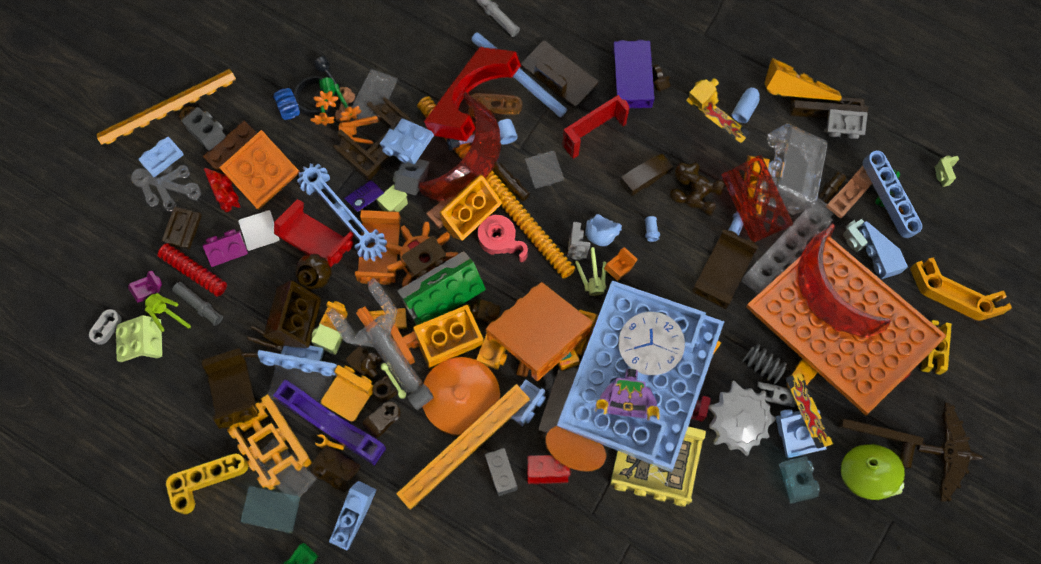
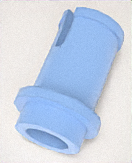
M741 211L733 214L734 219L728 229L735 232L738 236L743 224L747 222V214Z
M654 216L646 217L644 219L647 232L645 238L649 242L657 241L660 236L657 230V218Z

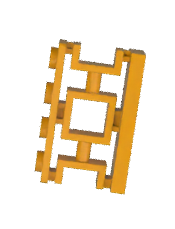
M267 394L261 398V403H256V407L260 412L257 417L244 423L242 421L233 424L227 431L233 439L237 438L240 443L237 445L238 449L250 459L247 463L253 472L255 470L258 472L259 477H257V480L261 486L273 490L275 485L280 484L276 474L293 464L297 471H300L303 466L308 467L311 465L312 461L274 401ZM264 409H268L279 428L276 429L272 423L264 428L261 426L260 421L268 417ZM238 426L244 432L251 427L254 428L256 433L247 438L251 444L250 447L238 430ZM273 432L280 445L263 455L256 442ZM285 440L288 441L299 458L298 461L292 455L285 460L281 458L280 453L288 449L284 442ZM258 458L263 464L271 459L274 460L276 466L267 471L271 477L270 480L259 464Z

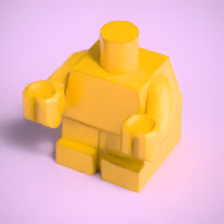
M715 78L711 82L707 79L697 82L689 92V98L701 110L709 102L715 105L719 101L717 99V89L715 88L719 82Z

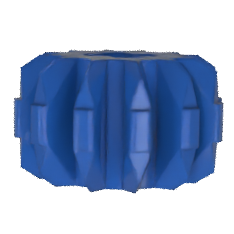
M281 89L274 93L276 105L284 120L295 118L300 114L291 89Z

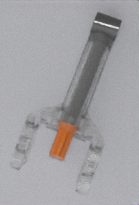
M372 278L367 282L368 288L386 313L384 316L380 315L374 320L366 306L358 309L356 314L365 327L356 334L343 315L339 314L334 308L327 312V316L345 342L353 345L375 347L405 393L409 394L407 397L415 409L419 410L431 401L434 396L428 387L422 384L423 382L390 336L392 327L395 324L397 308L379 282Z

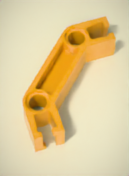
M934 257L929 258L924 264L923 261L916 262L910 268L917 287L924 296L974 320L981 321L992 318L1012 309L1010 303L995 308L992 302L1005 299L1007 296L1004 291L984 296L942 276ZM923 268H926L928 275L925 274ZM928 282H931L934 285V288L931 287L928 284ZM979 306H982L985 312L981 311Z

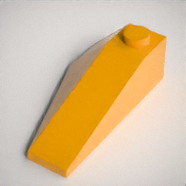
M772 58L764 82L767 91L771 94L777 95L778 93L783 96L841 101L842 96L839 91L820 81L814 83V80L808 77L807 74L799 75L793 70V67Z

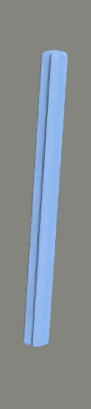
M475 33L472 36V42L479 48L497 49L481 34ZM520 68L513 76L517 81L559 117L565 115L567 109L524 71Z

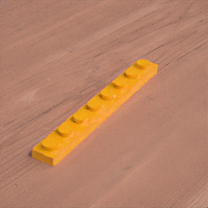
M228 69L97 133V139L101 145L104 143L110 144L116 140V137L122 134L123 136L129 135L133 132V129L139 126L140 128L150 124L151 120L165 117L169 111H178L183 108L184 104L188 102L194 103L200 99V96L216 92V88L231 85L235 77L232 71Z
M516 384L397 493L400 499L409 509H412L529 402L530 398Z

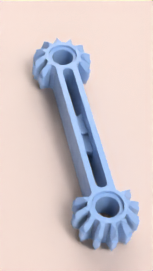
M311 163L308 169L303 166L304 172H299L300 178L298 179L301 190L306 191L308 195L317 192L343 224L354 233L353 235L360 242L355 245L359 257L363 256L365 261L371 257L374 262L376 256L382 258L381 252L387 251L386 247H384L387 245L384 234H379L376 229L372 233L366 230L325 183L330 180L326 168H322L319 164L314 167ZM317 177L316 181L310 182L312 178ZM322 189H325L336 201L335 204H332L321 191ZM349 220H352L356 224V226L363 232V236L358 234V232L348 222ZM369 243H375L373 247L367 248Z

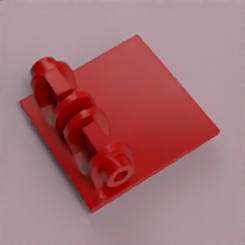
M204 168L221 209L224 212H229L232 210V206L240 208L238 195L234 192L232 181L228 176Z

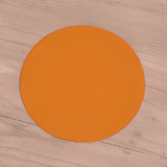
M558 426L550 429L546 435V445L550 453L560 463L569 468L579 471H593L600 468L606 460L605 449L600 443Z

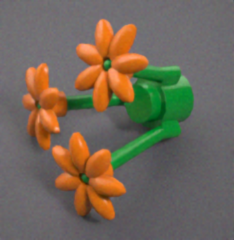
M323 78L319 81L321 97L316 96L314 100L318 101L316 107H321V113H319V116L315 115V118H312L311 121L315 122L316 125L322 123L325 126L327 123H334V117H327L325 110L328 109L329 105L336 107L334 101L338 100V97L345 107V112L341 113L340 121L345 120L349 122L351 118L356 119L362 110H359V106H356L354 109L348 106L339 90L338 84H334L332 78Z

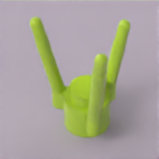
M159 293L152 294L146 299L145 311L150 314L161 332H164V328L154 313L166 312L182 325L191 328L190 324L166 308L165 302L178 306L177 302L162 297Z

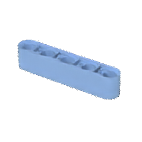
M873 151L863 160V167L899 234L904 238H910L921 231L922 223L884 153ZM872 158L877 161V165L872 162ZM880 175H883L886 181L882 180ZM890 191L894 193L895 198L891 197ZM899 208L903 210L904 215L899 212ZM908 224L912 226L913 231L908 229Z

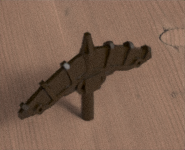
M944 403V413L942 416L946 434L945 442L942 446L926 444L917 446V451L940 455L941 461L944 463V476L939 488L941 502H950L952 500L950 496L957 488H961L960 482L965 474L969 473L967 467L970 460L983 459L982 455L970 451L968 444L970 437H966L962 427L964 422L963 420L960 421L954 411L956 407L954 405L951 406L950 403Z

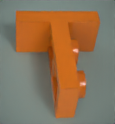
M396 325L389 327L390 334L407 365L415 363L409 350L411 347L416 348L419 346L415 332L402 337Z

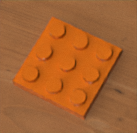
M262 130L219 167L258 210L300 172Z

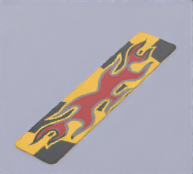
M690 98L687 99L688 103L740 143L750 134L748 130L710 102L701 110Z
M799 373L787 377L786 381L816 448L820 449L832 445L831 438L802 374Z

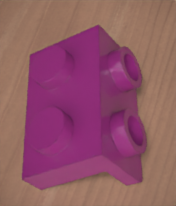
M235 229L225 232V236L219 238L212 236L206 239L203 248L211 267L248 254L240 230L235 231Z

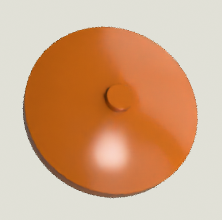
M456 357L441 362L430 371L423 383L434 396L431 401L423 406L424 412L428 420L437 429L449 435L460 436L500 400L499 384L492 371L483 363L471 358Z

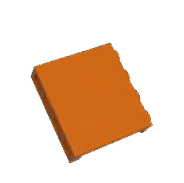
M541 282L538 286H534L526 296L518 299L509 310H505L501 317L488 325L486 328L487 340L495 339L531 369L532 377L538 381L592 333L593 322Z

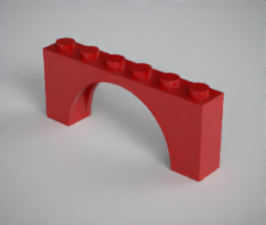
M480 47L425 119L424 123L427 129L432 131L434 136L467 141L476 128L470 115L459 111L462 99L469 91L483 82L502 77L512 78L521 66L516 51Z

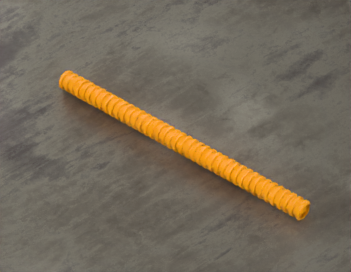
M429 96L422 98L417 105L425 117H428L436 106ZM470 143L453 148L459 154V157L463 158L462 161L466 162V165L473 171L474 175H477V177L480 174L483 175L501 200L502 208L509 213L510 217H513V221L520 226L521 230H524V234H528L527 237L531 239L532 243H535V247H539L538 250L543 252L542 255L546 256V260H550V264L554 265L553 268L557 269V273L561 274L562 278L571 275L575 270V266H571V262L567 261L568 258L564 257V253L560 252L559 248H556L557 245L555 243H552L553 240L549 239L548 235H545L544 230L541 231V226H537L538 223L534 222L533 217L530 218L531 215L527 213L526 209H523V205L516 200V197L512 196V192H508L509 189L505 187L504 183H501L502 181L498 179L497 175H494V171L487 166L483 158L476 154L477 151L473 150Z

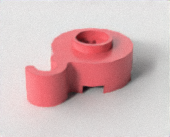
M492 215L487 217L478 227L479 244L485 252L494 255L500 253L512 254L516 250H521L522 253L519 254L520 262L525 261L528 254L527 245L522 241H515V227L508 218L502 215ZM493 233H500V237H493Z

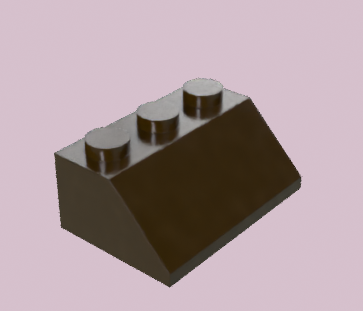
M292 280L277 287L263 336L278 345L309 348L321 298Z

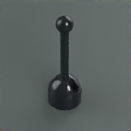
M322 56L316 59L313 63L315 68L319 72H325L329 78L333 79L334 84H337L328 71L330 64L327 58Z

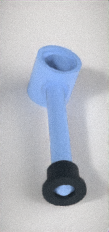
M504 119L495 124L494 131L471 135L467 141L447 138V146L452 151L453 148L460 147L462 144L496 137L501 144H509L514 142L518 136L512 120Z

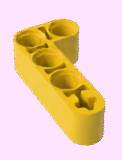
M232 454L169 476L166 481V487L172 508L179 513L189 514L195 507L192 491L244 474L249 467L247 460L239 454ZM236 461H240V462H241V463L238 464V468H235V467H234L235 465H237V462H236ZM221 466V473L214 476L215 468ZM201 473V480L195 483V475ZM182 480L181 487L175 489L176 481ZM186 499L187 505L180 509L179 504L181 500Z

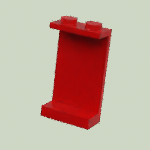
M617 95L564 129L562 146L572 159L579 155L580 138L615 116L623 127L626 125L629 113L627 101L622 100Z
M297 199L274 222V234L307 255L319 254L321 257L326 258L330 267H332L334 263L337 264L346 251H350L353 247L354 233L350 231L345 237L341 236L303 212L304 203Z

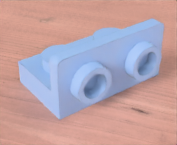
M167 137L160 140L151 150L144 152L138 160L153 177H156L184 154Z

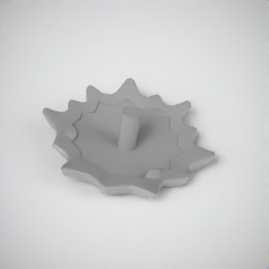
M732 381L730 391L720 393L719 403L709 405L708 407L714 414V418L709 425V428L716 432L714 445L726 443L729 450L739 449L745 456H748L753 446H759L761 438H769L768 427L776 421V417L770 414V405L765 401V391L756 394L752 388L743 389L735 381Z

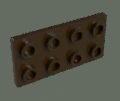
M542 41L521 63L525 70L574 107H577L598 85V81L546 41Z

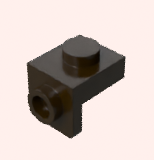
M480 299L472 302L469 309L474 320L490 324L498 319L500 305Z

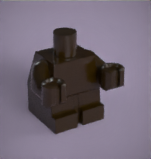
M359 346L346 360L355 370L363 375L369 374L374 379L378 375L375 370L377 367L375 363L380 362L383 358L380 354H368L369 350L366 347Z

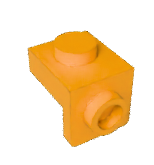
M328 301L326 304L328 308L319 325L322 324L339 332L348 313L343 304L334 301V303Z

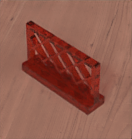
M762 155L721 174L751 241H759L794 225ZM755 162H758L760 166L759 173L753 171ZM739 170L747 172L745 180L742 179ZM751 174L758 177L756 185L750 183ZM762 180L767 182V190L761 188ZM748 187L755 190L753 197L750 196ZM759 192L766 195L764 202L757 200ZM770 197L776 201L775 208L768 205ZM756 204L763 207L761 214L758 213L755 207ZM767 209L774 212L772 220L765 217ZM778 215L783 217L785 225L776 222ZM764 221L771 224L769 232L766 231L763 225Z

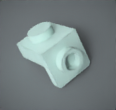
M862 219L858 222L854 220L845 227L847 230L843 234L848 246L856 252L863 249L868 243L858 231L864 223Z

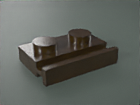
M174 207L162 242L190 250L202 217L201 213Z

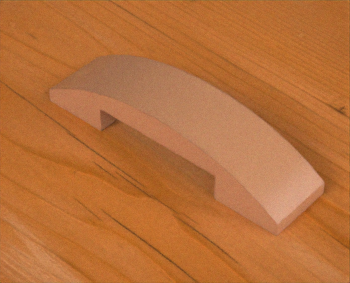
M863 166L826 206L839 218H842L872 185Z

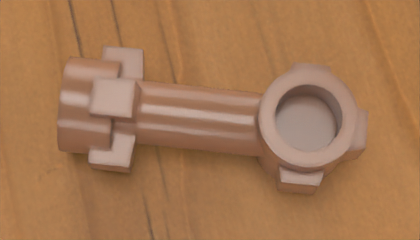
M341 87L339 89L347 104L354 101L355 94L349 88ZM342 102L340 109L336 110L335 117L338 122H346L345 120L340 121L341 113L345 112Z

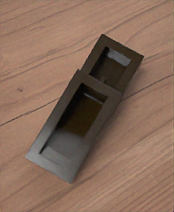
M660 154L623 175L620 184L632 197L674 169V166L663 154Z

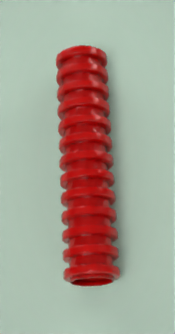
M169 243L160 247L158 257L162 258L163 261L172 265L181 273L186 274L191 280H195L197 284L214 293L216 297L224 293L227 287L225 281L213 275L212 272H208L206 268L189 259L182 252L180 253L178 249H175Z

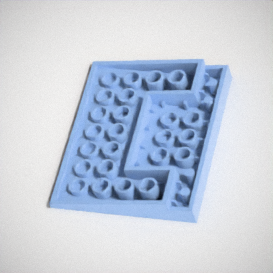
M612 281L557 426L672 472L724 321L706 316L705 312ZM644 312H659L672 318L681 328L685 339V349L681 360L673 369L666 373L645 375L638 372L637 381H644L646 387L651 389L656 399L657 407L660 410L659 420L654 415L650 416V420H647V416L644 419L604 414V410L601 408L595 412L596 402L609 384L615 383L617 378L625 379L626 369H632L623 360L619 350V335L626 322L635 315Z

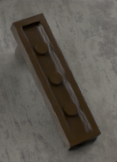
M840 419L838 422V428L902 442L900 460L905 468H911L915 446H922L923 437L846 419Z

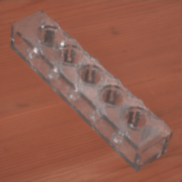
M817 197L744 275L741 281L757 295L763 291L775 278L785 271L784 268L787 264L790 266L798 259L796 255L799 251L803 253L810 246L808 242L811 239L815 240L822 233L820 229L823 226L826 228L833 221L831 216L834 213L826 207L827 204ZM810 219H814L817 224H813ZM798 232L804 233L805 237H801ZM786 245H791L794 250H789ZM774 257L779 258L782 263H777ZM762 270L767 271L770 276H764Z

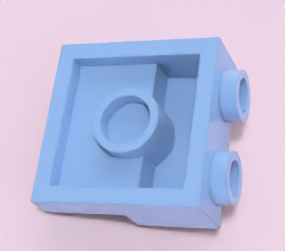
M402 118L394 130L389 129L380 145L383 148L382 151L388 156L394 155L404 163L415 164L434 134L432 131Z
M784 410L780 412L781 415L776 416L779 436L782 437L787 458L826 449V447L816 448L800 411Z

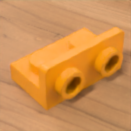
M486 334L476 360L498 370L500 365H504L506 361V349L495 339L487 340Z

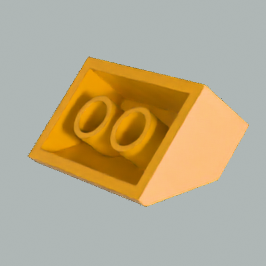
M480 174L439 213L442 224L451 236L463 241L502 202L483 175Z
M468 305L413 327L428 368L482 346L484 340Z

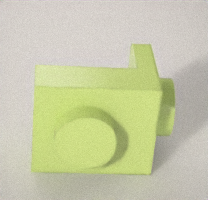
M945 156L934 167L936 177L941 182L942 187L949 186L956 179L952 166L959 160L958 156Z

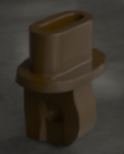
M658 64L652 66V73L656 80L653 82V85L656 86L657 91L659 92L671 87L668 80L670 76L664 77Z

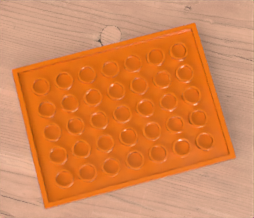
M827 234L823 235L751 300L746 307L865 415L871 412L947 337V335Z

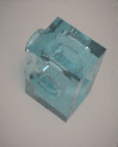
M807 456L784 461L779 464L791 504L814 499L819 496V485L816 480L814 481L812 475L813 466L811 461H808ZM797 475H801L804 478V485L797 482Z

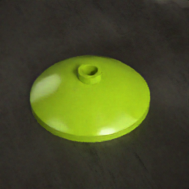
M866 444L853 448L845 455L841 464V476L845 485L856 495L866 499L879 500L892 496L900 489L904 481V467L899 457L888 448L880 445Z

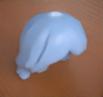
M596 214L594 218L586 223V236L593 244L607 246L619 235L622 225L616 222L613 223L612 220L609 221Z

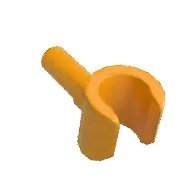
M322 434L317 435L319 438L324 439L322 444L315 443L318 447L325 448L327 445L340 450L344 449V445L329 441Z

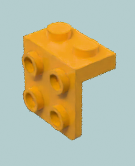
M338 365L334 371L337 377L322 398L321 403L348 421L354 422L373 393L372 381L363 375L361 378L354 374L355 371L346 365L344 368Z

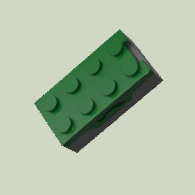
M463 251L397 292L415 324L420 325L452 311L485 291L486 288L474 262Z

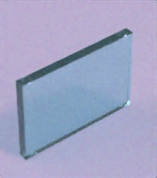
M249 486L241 522L292 533L300 497L298 495L294 496Z

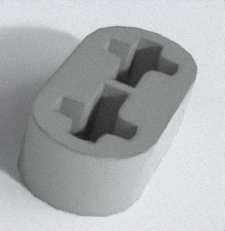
M112 309L104 311L89 332L90 339L98 345L105 344L115 332L116 326L121 323V316ZM108 317H113L115 320L113 322L109 321ZM96 333H102L103 336L101 338L97 337Z

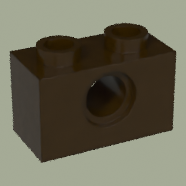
M433 235L403 254L400 261L411 277L415 279L428 273V269L434 266L436 268L443 264L446 253ZM426 255L430 260L427 263H423L419 260V257Z

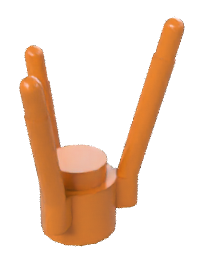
M372 116L351 122L339 123V130L341 129L355 142L372 145L373 141L352 136L356 135V127L378 123L380 120L377 119V116Z

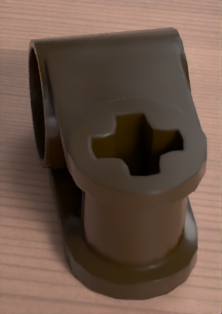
M393 370L391 374L397 381L400 388L402 390H407L408 388L403 383L397 372ZM388 375L377 381L373 386L374 396L379 402H386L399 393ZM380 388L388 390L384 395H379L377 391Z
M386 402L370 414L362 424L374 438H378L400 418L401 411L394 402ZM389 408L394 411L395 414L393 416L388 414L387 410Z

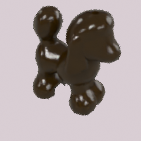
M680 162L675 169L676 179L683 185L691 184L692 192L689 195H685L682 190L675 188L671 190L670 198L676 203H686L689 207L698 208L706 215L712 216L716 205L710 201L705 203L703 198L710 192L721 195L725 182L717 180L711 183L706 177L699 175L700 166L697 162L691 164Z

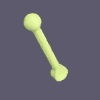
M382 363L381 369L385 370L398 390V396L402 399L405 398L406 391L400 388L389 371L388 364Z

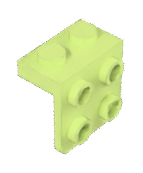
M142 315L116 326L117 361L124 362L139 356L162 357V332L152 317Z

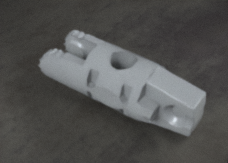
M758 382L757 387L771 390L770 396H765V401L795 407V404H797L790 388Z

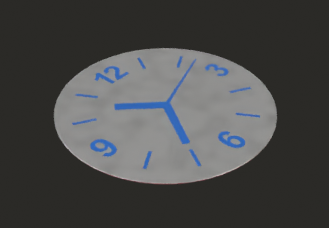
M644 312L635 315L626 322L619 335V350L623 360L629 367L645 375H659L670 371L679 363L685 349V339L679 325L669 316L659 312Z

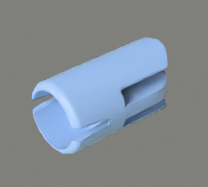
M747 89L732 112V117L736 121L747 123L759 103V92L757 89Z

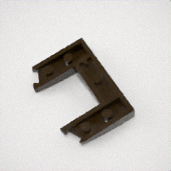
M382 97L384 101L382 104L373 106L372 101L366 104L389 129L394 130L402 118L416 124L386 97ZM341 129L339 130L338 136L342 138L339 147L334 145V149L368 182L381 170V165L390 157L382 151L383 148L380 145L387 132L366 152Z

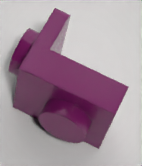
M151 270L147 273L146 278L130 283L128 289L138 303L146 300L152 294L159 293L162 283L160 278L155 276Z

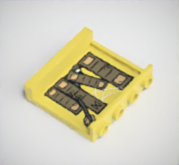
M692 427L687 428L672 472L617 451L610 485H613L614 489L619 491L633 490L634 494L645 497L648 494L654 496L653 499L665 502L668 499L674 501L673 504L685 507L686 504L689 505L692 502L691 495L702 441L705 439L706 431Z

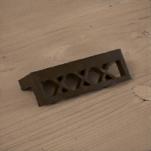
M790 96V116L828 118L830 109L867 112L868 114V106H864V99L842 98L839 101Z

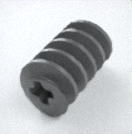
M757 344L750 349L742 363L748 359V367L755 364L754 371L762 369L761 376L768 373L767 380L770 381L775 378V385L786 370L787 363L784 362L779 365L780 358L772 360L773 353L766 356L767 349L764 348L759 351L760 344Z

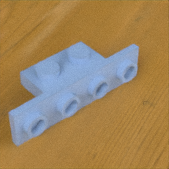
M283 346L281 354L258 351L260 362L268 366L280 365L285 369L296 368L307 373L313 371L319 372L324 376L336 375L334 371L337 368V364L322 362L324 349L320 347L309 346L306 349Z

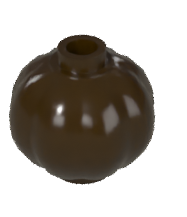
M313 253L299 259L295 273L300 284L309 289H317L327 285L332 269L326 258Z

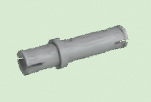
M476 0L484 8L485 13L488 16L491 15L512 37L519 32L520 28L498 8L495 2L491 0Z

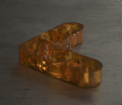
M473 94L470 97L468 115H470L471 119L475 115L482 118L478 123L473 122L475 128H477V134L484 133L485 113L518 114L522 110V100L518 96ZM477 100H480L479 110H476ZM497 100L501 102V105L495 108L491 103ZM513 102L516 103V108H512ZM482 141L472 142L470 144L478 145Z

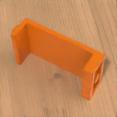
M361 210L360 218L362 225L369 233L376 229L379 234H384V239L387 240V243L399 246L401 222L399 212ZM369 243L367 248L373 247L375 243ZM389 251L381 252L382 258L376 256L375 262L372 261L371 257L367 261L364 260L363 256L359 257L358 271H355L357 281L363 284L379 282L383 285H389L390 282L395 283L396 271L388 273L387 265L397 262L398 254Z

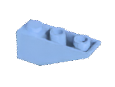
M867 221L860 226L859 232L868 242L866 244L867 254L872 258L876 274H879L880 279L900 274L908 267L901 250Z
M360 481L350 488L330 538V543L345 550L349 549L370 507L376 489Z

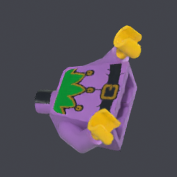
M626 369L625 379L617 378L615 383H610L601 394L595 406V412L601 408L604 410V414L644 419L647 416V420H650L652 415L656 416L657 420H659L660 410L657 407V402L651 389L646 387L644 381H637L638 370Z

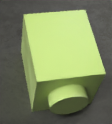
M392 185L377 199V202L383 211L399 212L408 204L407 194L394 190L395 185Z
M320 324L318 329H314L311 339L315 347L323 348L325 351L336 355L344 337L342 333Z

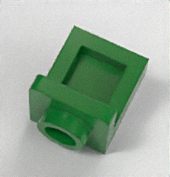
M302 543L291 558L283 564H313L319 556L305 543Z

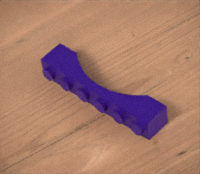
M286 379L273 395L279 403L374 466L386 450L384 444L341 419Z

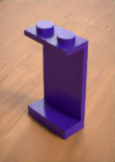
M620 40L614 42L613 54L615 55L617 95L622 100L627 101L629 108H652L654 90L650 41Z

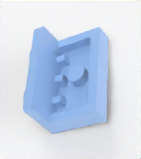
M527 380L523 382L520 388L530 398V401L511 417L521 426L525 422L529 423L535 415L533 413L536 406L541 407L546 399L544 396L545 390L543 388L539 389Z

